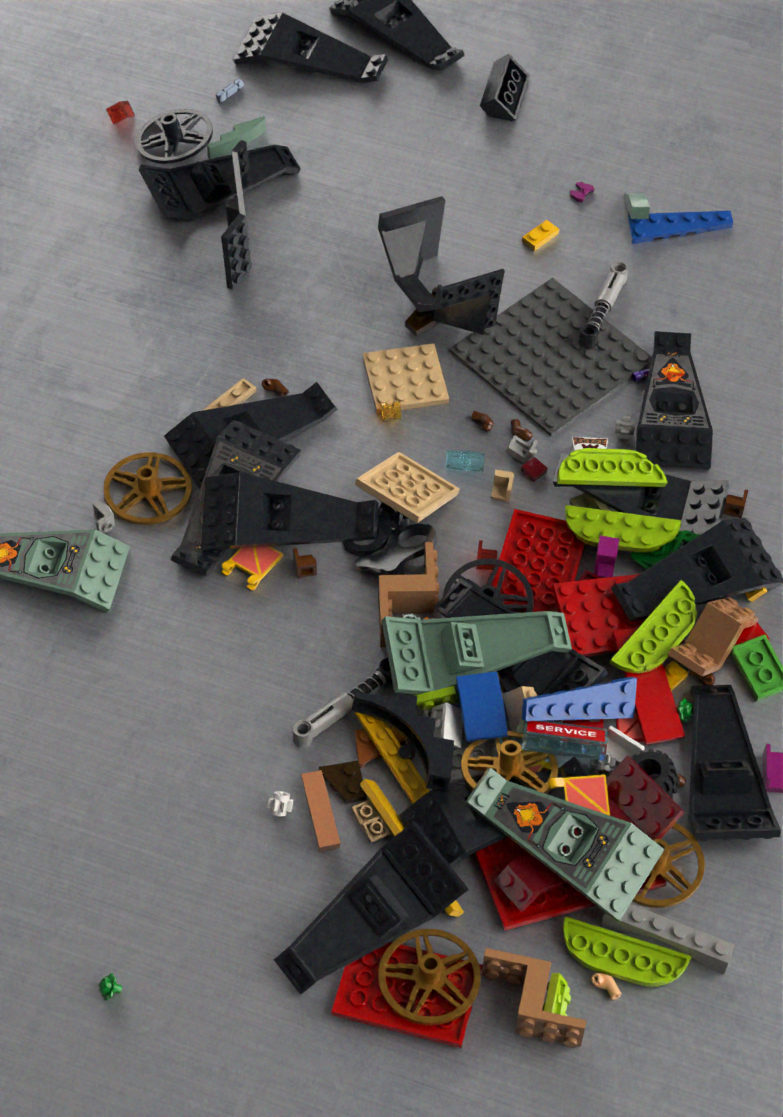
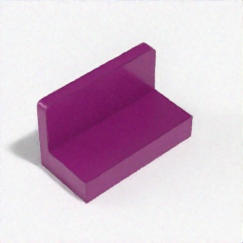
M766 744L762 755L763 782L766 791L783 793V753L771 752V744Z

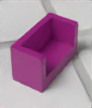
M600 536L594 574L602 578L613 577L619 538Z

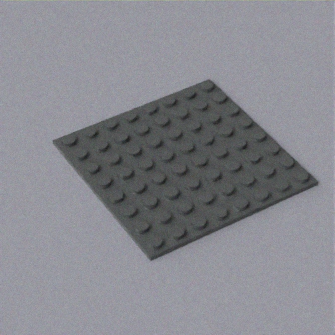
M551 278L497 315L495 326L484 329L483 335L472 332L449 348L452 354L550 436H553L630 380L633 376L632 373L640 372L648 367L652 356L605 319H603V324L600 325L601 328L599 329L595 348H582L579 345L580 327L588 323L593 309L554 278Z

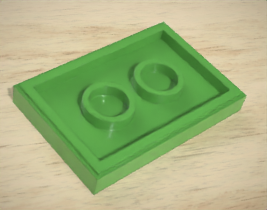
M766 635L735 645L732 648L730 654L756 702L783 692V666Z

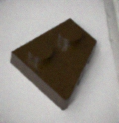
M358 760L319 767V771L322 770L323 776L329 781L332 789L339 793L340 798L346 804L366 800V793L360 786L363 779Z

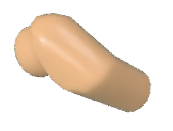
M602 973L592 975V984L595 987L607 990L612 1000L621 996L611 976Z

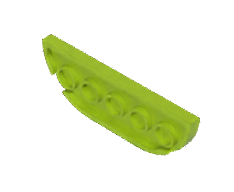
M578 449L571 452L562 461L557 472V484L665 487L667 479L661 468L646 459V455L626 449Z
M565 505V519L568 528L576 535L577 539L598 547L600 536L619 538L618 550L652 552L671 542L681 527V520Z
M682 580L609 662L611 665L631 673L649 672L659 667L669 657L668 653L671 648L678 646L695 624L697 611L694 595Z
M566 916L564 919V942L568 951L577 962L590 970L637 985L656 987L675 981L685 972L692 957L688 954Z

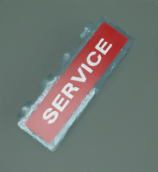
M524 721L521 750L601 761L605 759L608 745V729L552 721Z

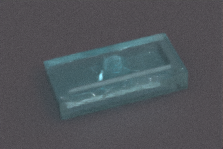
M447 450L446 469L483 472L485 453Z

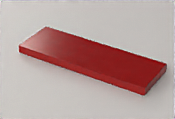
M639 627L613 631L612 637L617 652ZM663 663L649 672L631 673L623 671L625 678H637L635 714L644 744L651 745L684 739V730Z

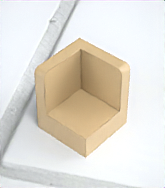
M495 470L491 499L510 502L514 472Z

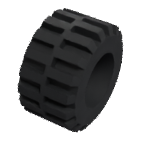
M649 749L648 752L640 751L641 754L639 755L634 754L632 756L633 760L648 775L659 774V777L654 781L673 798L672 794H676L678 791L679 776L672 759L666 753L663 754L660 750L654 752L653 749Z

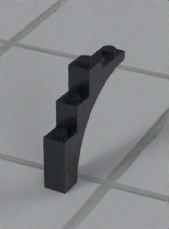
M355 691L351 711L371 716L398 731L413 746L422 761L426 775V788L447 792L451 779L454 740L434 737L436 718L415 714L417 696L397 693L396 698Z

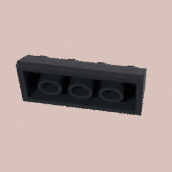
M510 54L494 61L480 107L490 117L515 121L530 75Z

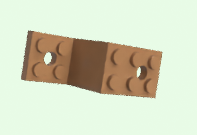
M425 542L424 575H379L380 647H386L381 621L385 616L392 617L391 614L434 613V606L438 603L439 582H437V550H433V542Z
M730 597L708 602L685 644L671 648L668 655L700 676L718 671L722 668L743 629L756 625L759 618L754 615V611L746 607L743 609L736 600Z
M486 948L481 975L492 980H507L511 984H524L515 1033H519L527 1038L532 1036L541 1038L545 1042H560L568 1047H581L587 1020L542 1011L551 962Z

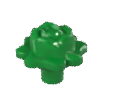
M686 698L679 701V706L676 707L680 720H683V723H687L694 715V706Z
M110 973L105 978L103 977L99 982V992L106 1001L112 998L114 993L120 994L122 991V985L117 984L113 973Z

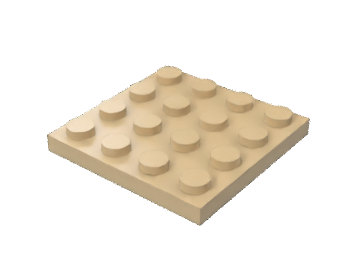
M434 343L363 353V362L376 414L449 404V396Z
M397 452L358 477L355 483L363 491L368 492L379 501L384 502L416 523L456 497L460 488L400 452Z

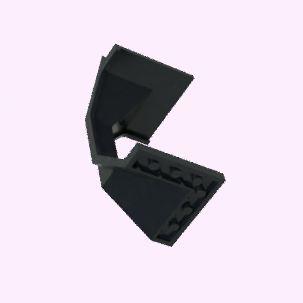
M443 196L380 213L378 230L394 281L419 312L426 311L435 322L481 335L484 334V329L495 326L505 273L504 269L443 287L441 284L437 285L435 299L418 279L423 260L438 255L446 201Z

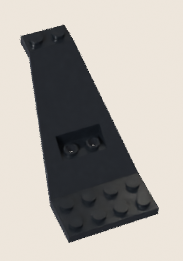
M561 453L552 481L554 487H574L618 512L681 520L680 531L687 530L692 533L703 534L722 520L730 486L728 480L690 481L664 474L667 479L665 487L557 484L558 469L562 461L570 453Z

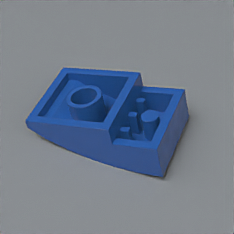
M497 671L456 676L459 710L466 741L507 737L506 717Z

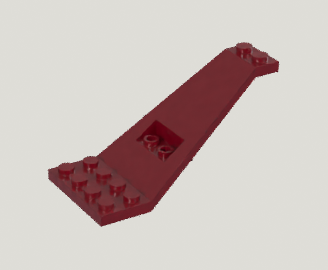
M626 756L606 779L610 816L632 823L652 840L662 839L685 813L629 756ZM575 828V829H574V834L577 836L578 831H577V829ZM563 846L562 851L564 853H566L567 851L565 846ZM526 850L509 863L494 880L521 911H525L538 895L567 883Z

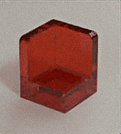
M119 101L106 109L113 125L126 118L135 116L129 101Z
M479 540L477 560L497 559V550L482 549L483 540ZM495 565L476 566V569L493 571Z

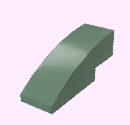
M624 193L628 215L631 216V219H649L650 206L644 193Z

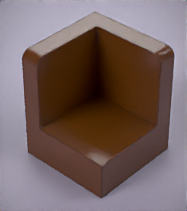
M744 490L743 498L727 495L723 514L742 518L748 490Z
M297 548L293 549V561L297 578L317 575L316 558H313L312 554L299 556Z

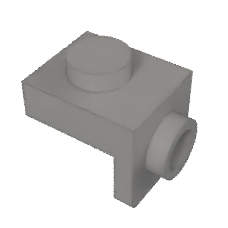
M514 435L505 452L525 463L529 458L532 459L538 450L535 448L538 441L534 440L531 444H528Z
M98 500L93 504L94 516L98 519L96 527L97 531L105 533L115 526L114 514L108 505H104Z

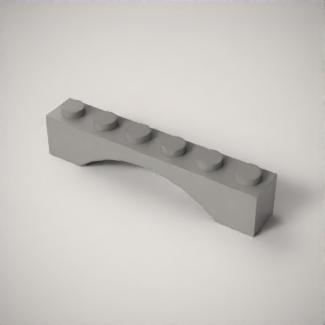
M633 904L629 905L620 921H615L604 912L601 926L621 934L642 935L670 944L691 955L704 967L722 974L726 972L735 944Z

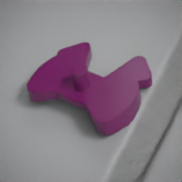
M577 182L576 186L580 190H570V195L575 201L583 202L585 195L595 191V188L590 184Z

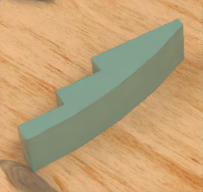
M265 116L233 125V131L221 134L219 141L207 145V157L214 159L232 153L233 148L240 140L247 142V144L255 140L266 131Z

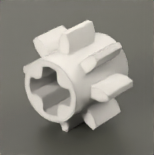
M275 791L274 796L269 795L267 808H271V814L286 816L287 811H292L294 800L289 799L290 794L286 792Z

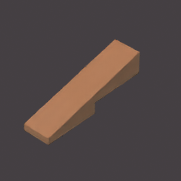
M322 770L301 774L318 851L339 849L340 840Z

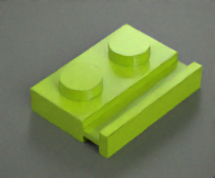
M455 686L414 695L417 696L416 704L422 712L446 702L449 704L459 702Z

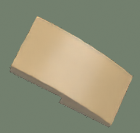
M370 799L351 808L370 843L390 835L381 815L379 816Z

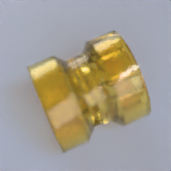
M393 401L391 405L386 402L380 403L382 421H388L392 417L395 420L402 418L399 401Z

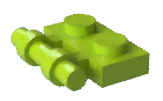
M551 973L550 981L547 984L548 993L546 1002L543 1004V1011L567 1016L566 1009L571 1000L569 995L570 987H567L568 982L560 973Z

